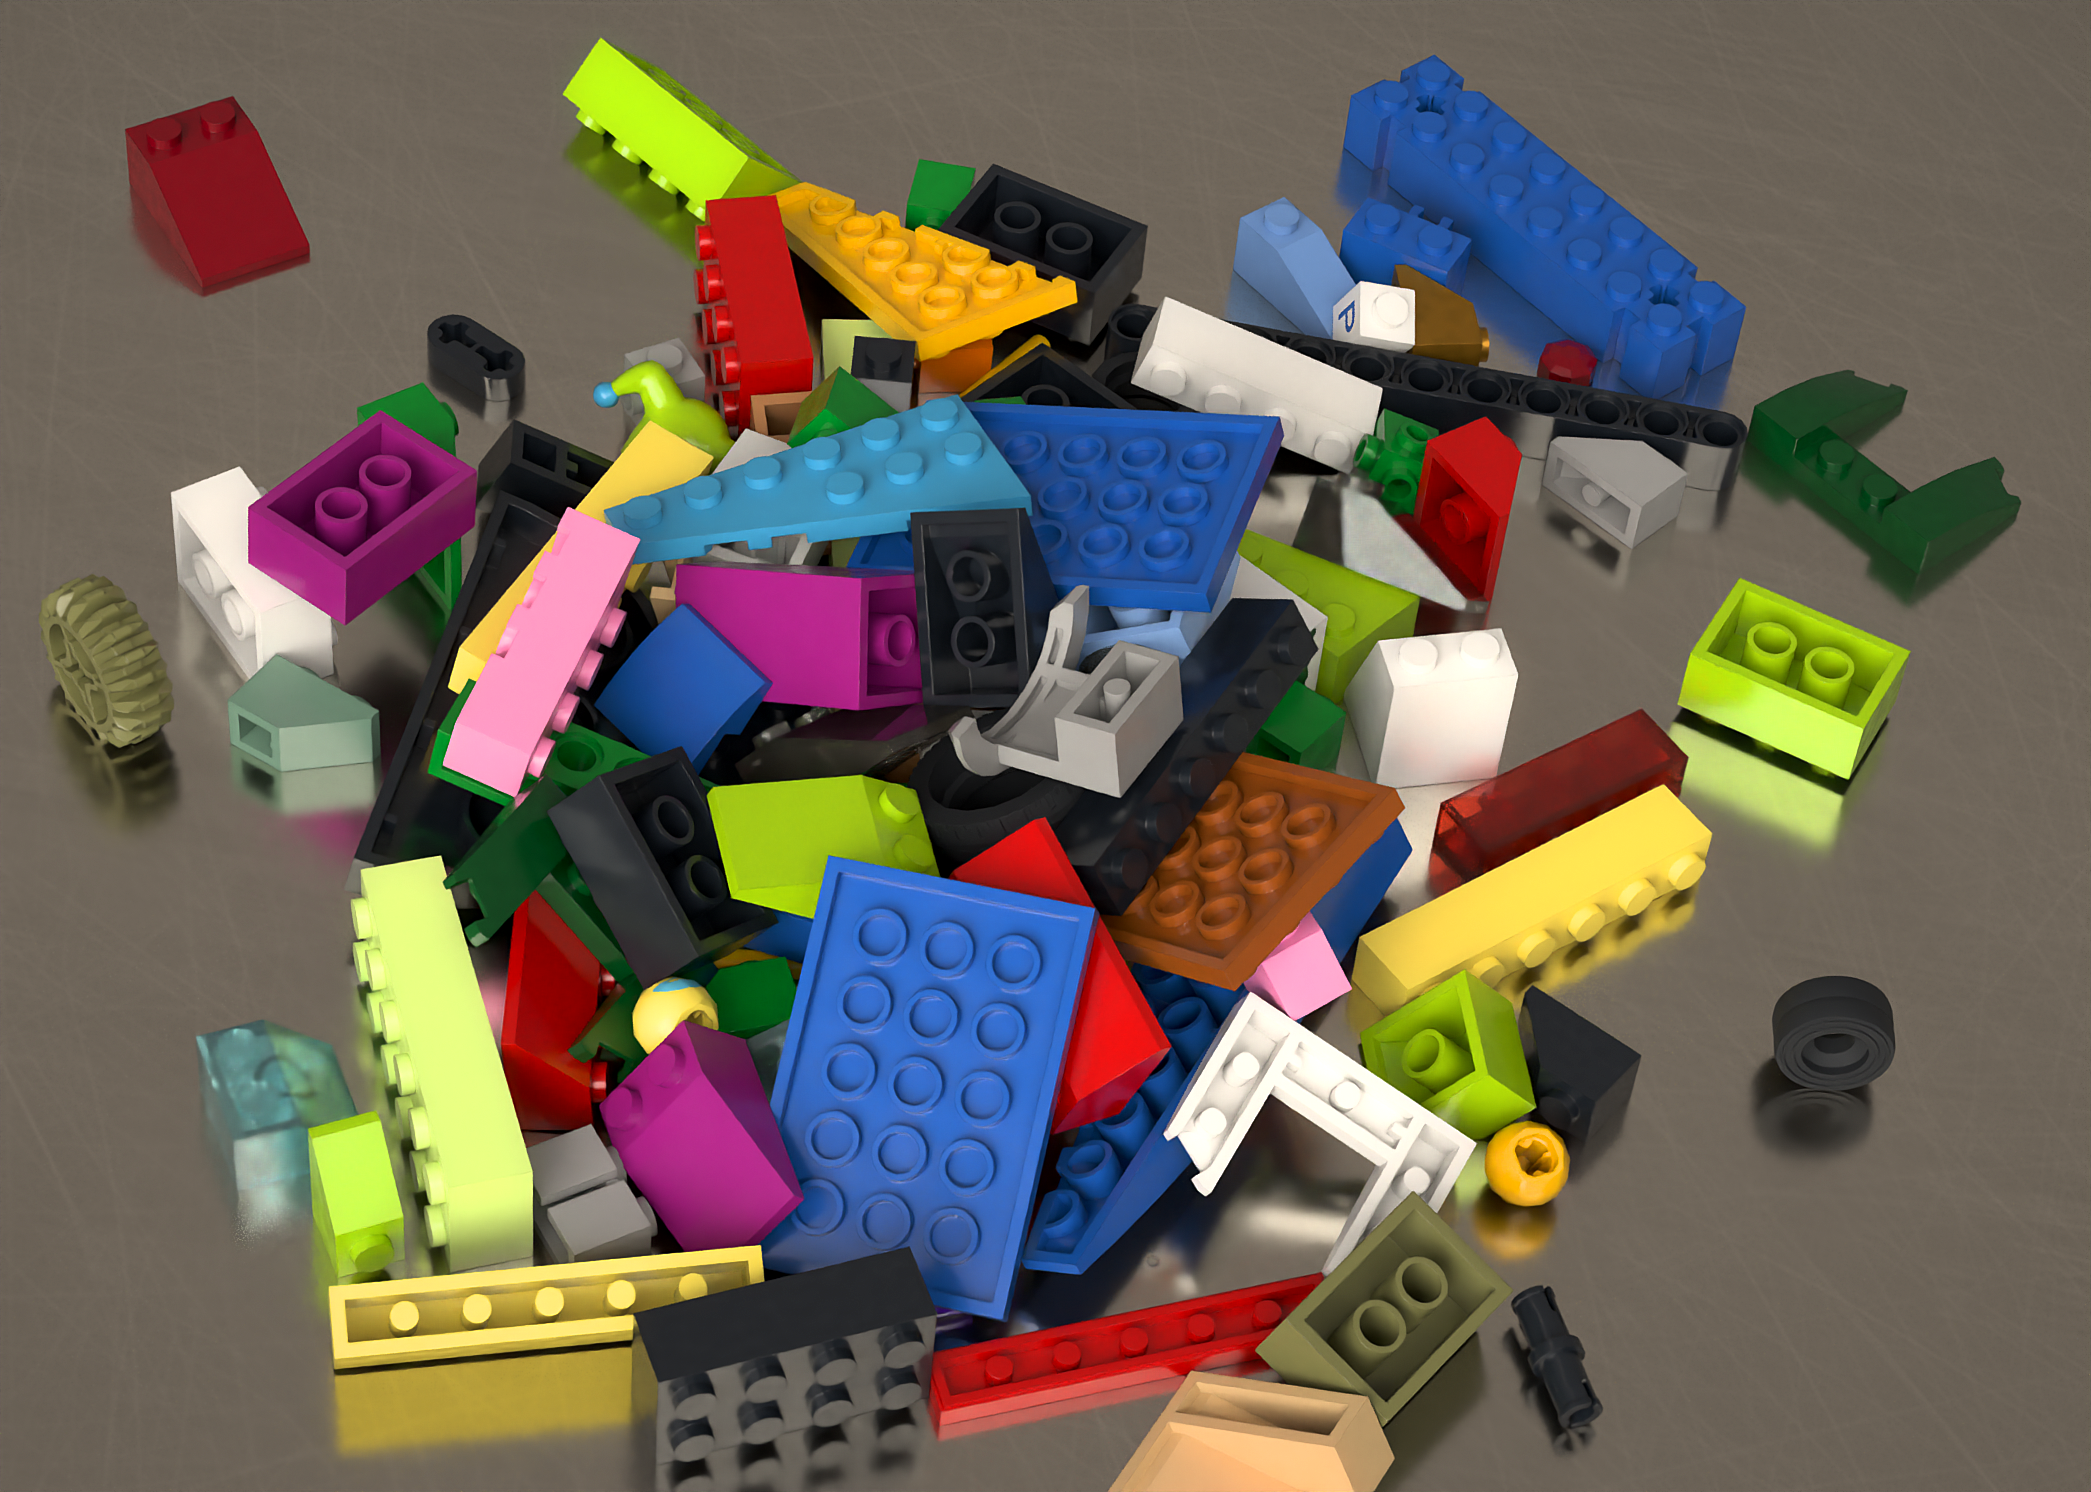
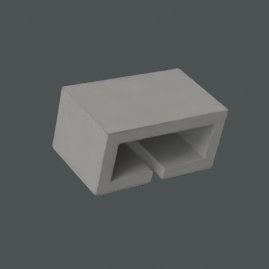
M591 1124L526 1148L533 1170V1226L555 1265L651 1256V1237L656 1236L658 1231L651 1206L643 1196L634 1197L627 1185L626 1170L623 1168L618 1151L613 1146L605 1148Z

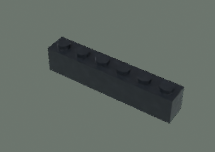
M1232 598L1179 667L1184 720L1121 798L1086 789L1054 833L1099 915L1122 916L1318 651V647L1293 599Z

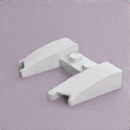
M1252 992L1248 993L1233 1006L1163 1133L1167 1141L1176 1136L1180 1139L1200 1172L1191 1180L1196 1189L1204 1196L1210 1194L1269 1094L1376 1164L1321 1271L1326 1277L1412 1191L1438 1213L1477 1144Z

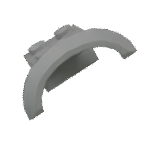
M1076 586L1050 611L1048 631L1039 661L1025 689L1011 709L991 729L980 734L976 719L965 716L955 722L948 730L955 752L966 769L980 776L997 775L1009 767H1014L1121 798L1184 720L1179 656L1119 640L1090 675L1075 671L1086 634L1089 614V586Z

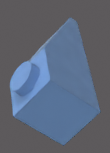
M1285 197L1240 218L1233 270L1305 335L1333 340V306L1356 284L1322 229Z

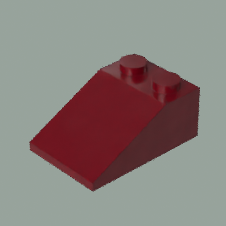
M233 96L125 129L129 182L201 288L310 253L309 242L262 139Z

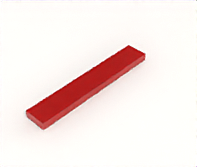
M1322 1272L933 1352L929 1397L938 1424L942 1426L1181 1376L1189 1374L1190 1371L1200 1372L1262 1359L1255 1349L1324 1280Z

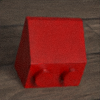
M1486 416L1427 441L1411 525L1414 531L1482 603L1491 600L1493 597L1522 453L1518 450L1514 441L1510 437L1505 436Z

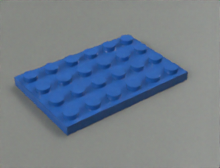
M964 402L1031 495L1033 516L1028 517L1059 601L1076 586L1086 585L1089 586V605L1212 612L1284 438L1280 416ZM911 528L904 532L860 537L846 567L914 570Z
M828 855L770 1101L773 1116L804 1200L758 1244L761 1245L764 1270L793 1275L910 1246L935 1307L1003 1322L1008 1321L1099 918V912L1096 908Z

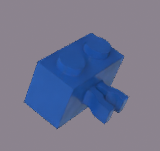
M1368 197L1343 229L1339 258L1356 285L1360 281L1391 286L1395 265H1408L1460 295L1464 287L1472 239L1452 231L1454 220L1443 216L1438 225L1424 220L1425 208L1414 204L1409 213Z

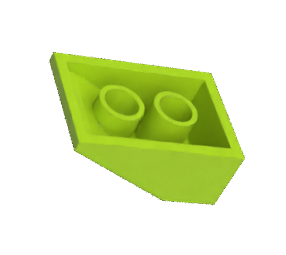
M863 775L717 786L713 787L706 795L731 898L814 919L828 855L940 877L917 792L900 784L889 783Z

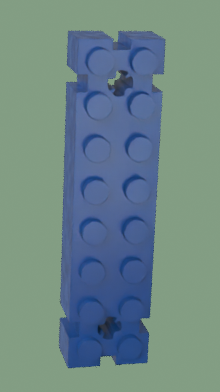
M1435 54L1402 70L1400 82L1384 79L1351 95L1343 147L1371 171L1381 167L1386 168L1389 171L1388 185L1413 206L1416 204L1425 208L1424 215L1436 225L1440 223L1443 216L1453 219L1452 231L1472 239L1470 253L1575 341L1588 345L1599 361L1605 363L1612 358L1617 360L1621 364L1619 377L1641 396L1660 399L1685 384L1689 368H1692L1702 376L1734 358L1746 306L1717 282H1698L1695 279L1697 266L1482 92L1462 91L1464 78Z

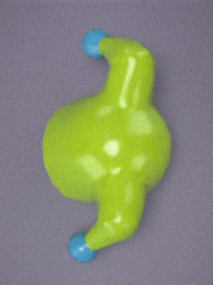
M656 361L640 362L626 370L612 382H601L594 388L593 399L602 408L614 407L618 403L620 396L626 394L640 395L644 407V415L621 449V454L649 421L656 423L713 456L714 459L708 476L714 472L735 444L730 437L728 426L722 416L709 404L695 398L684 397L673 378Z

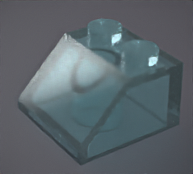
M263 1019L196 1036L200 1090L237 1192L310 1173L308 1128L359 1115L334 1049L330 1044Z

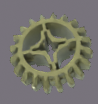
M91 574L82 579L77 577L60 585V588L54 590L53 593L41 601L39 624L43 630L41 631L40 638L48 651L46 658L50 661L55 671L54 679L60 682L65 692V699L71 701L76 712L81 715L89 727H93L97 731L101 740L108 739L109 742L119 748L129 743L136 744L151 737L152 734L159 731V728L171 721V712L174 710V698L171 695L173 683L166 673L168 664L160 655L158 650L159 643L153 639L148 628V622L143 621L137 611L136 604L127 600L122 588L113 585L112 581L105 576L98 577Z

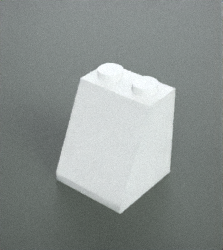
M1502 628L1377 641L1345 689L1344 700L1372 783L1394 788L1496 778L1518 679V672Z

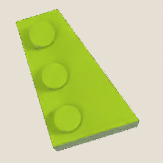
M1248 529L1245 530L1237 549L1239 555L1328 617L1315 690L1319 695L1329 698L1334 704L1338 703L1344 698L1345 689L1377 641L1413 637L1421 596Z

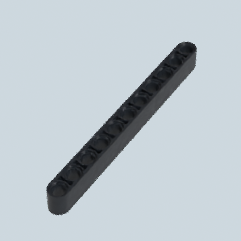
M1126 304L1114 309L1108 319L1104 361L1121 353L1139 351L1143 334L1158 308L1141 304ZM1223 320L1383 388L1377 420L1385 408L1438 429L1440 436L1486 416L1505 436L1510 437L1514 441L1522 456L1547 460L1550 442L1558 436L1632 440L1645 442L1686 471L1688 476L1685 486L1720 491L1732 486L1738 476L1748 432L1746 425L1741 419L1727 412Z

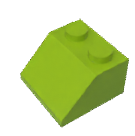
M1465 969L1360 1032L1368 1071L1471 1140L1484 1139L1536 1108L1512 1002Z

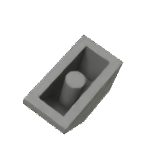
M1558 436L1550 442L1542 485L1626 546L1633 549L1678 516L1688 473L1643 441Z

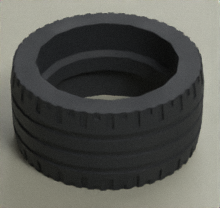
M1011 707L996 710L977 718V728L980 734L991 729L1008 713ZM949 734L941 738L938 743L934 744L924 754L923 758L917 762V766L913 768V773L909 776V782H907V788L914 789L917 792L938 871L942 878L946 879L949 878L955 869L1035 819L1046 817L1053 832H1055L1087 789L1014 767H1009L993 776L977 775L963 766L955 752Z

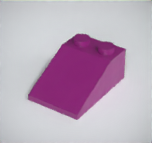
M683 1020L599 1105L612 1146L618 1151L623 1168L685 1252L758 1245L804 1200L745 1039Z

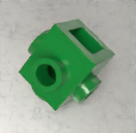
M1384 408L1376 422L1374 434L1366 433L1361 438L1354 454L1353 467L1358 469V494L1367 497L1379 507L1386 509L1395 508L1413 515L1426 444L1428 440L1439 436V430Z

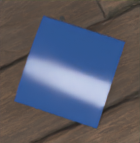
M682 603L635 649L606 686L594 706L644 754L652 757L682 746L699 775L725 734L740 735L773 682L693 606Z

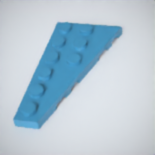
M958 394L946 398L933 399L922 406L885 418H875L864 425L831 436L814 438L806 444L770 456L756 457L745 464L709 476L695 477L687 483L648 496H638L626 503L603 510L606 524L640 539L632 565L706 556L712 550L714 544L747 541L749 550L773 548L772 537L806 533L808 543L904 532L911 528L910 513L1025 507L1028 516H1033L1031 495Z

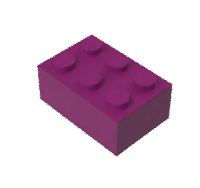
M380 410L248 507V563L346 626L475 527L477 470Z

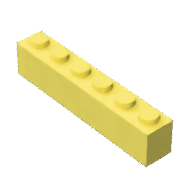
M649 421L575 510L606 524L603 510L626 503L638 496H648L687 483L695 477L708 476L714 457L656 423ZM556 531L459 647L448 685L449 689L460 694L469 678L474 681L479 679L490 655L496 653L517 604L522 605L534 579V571L544 552H552L558 531ZM653 562L632 565L623 592L626 589L633 593L636 592L647 577ZM620 598V601H619V604H618V607H617L618 609H619V607H620V605H621L622 598Z
M1662 784L1359 937L1351 979L1385 1017L1464 969L1493 988L1502 978L1525 966L1533 968L1540 965L1552 952L1576 940L1583 942L1590 939L1606 924L1626 914L1633 916L1642 912L1653 900L1674 889L1684 890L1692 886L1705 870V860L1713 833Z
M761 1245L329 1286L328 1303L334 1369L632 1340L633 1313L764 1282Z

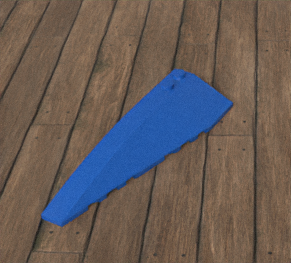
M1398 818L1387 827L1382 837L1372 844L1347 870L1341 881L1334 888L1330 889L1310 910L1322 929L1339 964L1413 851ZM1134 962L1130 972L1172 1047L1118 1115L1080 1126L1073 1147L1062 1149L1055 1167L1061 1176L1057 1189L1045 1194L1022 1254L1021 1261L1026 1269L1081 1275L1149 1209L1193 1161L1178 1136L1167 1141L1163 1133L1233 1006L1250 993L1244 983L1236 991H1232ZM1305 1016L1301 1017L1295 1022L1300 1024Z

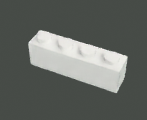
M1166 296L1143 334L1131 383L1201 413L1280 416L1284 432V438L1280 446L1346 474H1350L1353 469L1354 454L1361 438L1366 433L1374 434L1383 388Z

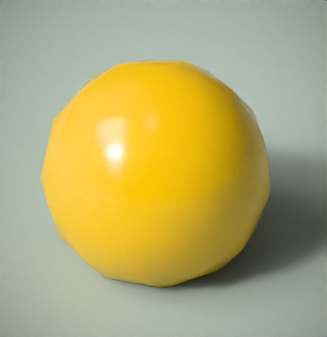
M1532 1121L1512 1123L1497 1131L1488 1143L1484 1172L1491 1190L1506 1203L1522 1207L1543 1205L1557 1197L1565 1186L1568 1179L1570 1156L1563 1139L1549 1126Z

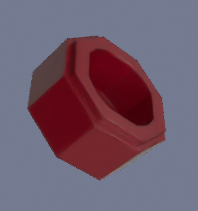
M1570 339L1550 342L1546 344L1540 356L1537 376L1539 378L1590 387L1595 376L1598 360L1588 345Z

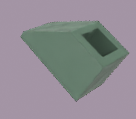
M277 654L227 700L230 743L281 772L373 762L381 754L379 710L373 708L362 697L350 695L321 679L311 669L299 667Z

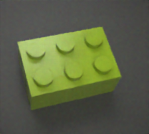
M1739 578L1690 653L1677 705L1849 780L1896 702L1911 651Z

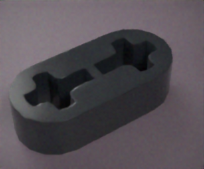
M452 314L442 316L429 325L427 331V355L430 363L435 368L487 400H510L524 390L526 382L525 358L517 347L473 319L463 315Z

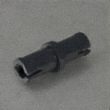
M1538 1285L1520 1292L1511 1301V1308L1515 1315H1517L1531 1348L1528 1362L1533 1373L1544 1379L1557 1410L1560 1424L1562 1427L1570 1425L1571 1428H1576L1592 1422L1602 1413L1603 1406L1594 1392L1582 1363L1585 1357V1350L1580 1339L1577 1336L1570 1335L1555 1300L1553 1289L1550 1286L1544 1289L1543 1285Z

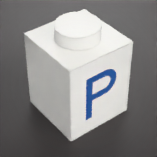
M1360 281L1333 306V340L1406 353L1415 345V290Z

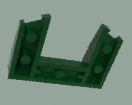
M1848 369L1811 378L1755 405L1747 441L1917 575H1921L2019 511L2021 500L2018 496L2007 493L2001 482L2005 470L1995 457L1954 470L1910 492L1843 440L1904 403L1908 390L1894 384H1890L1887 387L1855 376V371Z
M546 774L509 801L444 879L443 885L448 890L454 889L458 885L469 883L470 893L477 900L484 915L483 919L473 922L464 929L469 941L476 948L489 940L536 889L618 982L570 1046L568 1052L575 1059L585 1063L596 1055L600 1045L623 1058L625 1064L618 1072L617 1082L621 1084L649 1055L634 1036L632 1012L644 989L635 972L627 963L623 950L602 912L596 906L587 884L570 853L562 844L560 835L547 813L548 810L566 799L567 796ZM710 963L678 978L695 980L705 988L719 969L714 963Z

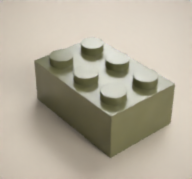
M1412 1191L1291 1312L1255 1351L1289 1385L1368 1396L1381 1427H1383L1514 1290L1420 1196Z

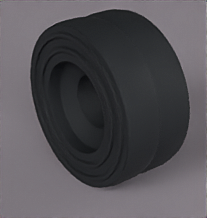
M1824 976L1809 979L1787 990L1778 999L1774 1007L1772 1028L1775 1059L1784 1075L1797 1084L1814 1089H1852L1870 1083L1880 1077L1893 1061L1896 1044L1892 1008L1886 995L1869 982L1847 976Z

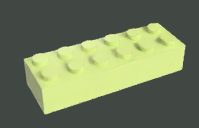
M440 855L361 869L362 897L351 899V911L357 938H364V941L353 943V954L358 979L360 982L369 981L372 991L374 990L372 993H367V1007L371 1027L374 1034L383 1032L385 1041L388 1043L381 1045V1059L385 1079L388 1086L397 1084L399 1093L402 1096L395 1098V1109L400 1134L403 1139L412 1137L415 1151H410L409 1158L414 1186L417 1193L427 1192L430 1205L424 1206L429 1241L432 1248L444 1247L450 1272H456L533 1256V1170L451 889L446 890L443 885L447 875Z

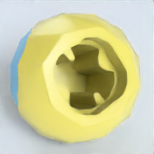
M670 976L653 983L641 993L632 1012L634 1036L647 1054H650L683 1020L717 1031L719 1028L717 1004L702 985L690 979Z

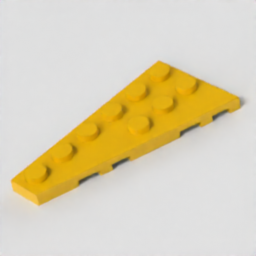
M803 182L770 194L777 197L788 247L893 339L916 341L914 357L920 362L927 359L942 358L953 349L979 339L997 337L1005 329L1078 302L1076 283L1073 280L1058 276L1052 282L1036 277L1035 266L1019 260L1010 266L1003 265L991 260L989 249L924 225L916 228L914 232L901 227L899 216L883 210L871 216L858 211L854 199L814 184Z

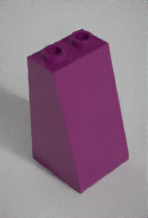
M725 561L676 564V586L674 591L676 595V609L682 603L693 606L773 682L762 701L850 710H866L923 703L914 570Z

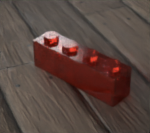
M1639 709L1440 802L1432 845L1461 878L1468 883L1662 784L1679 798L1689 757L1643 709Z

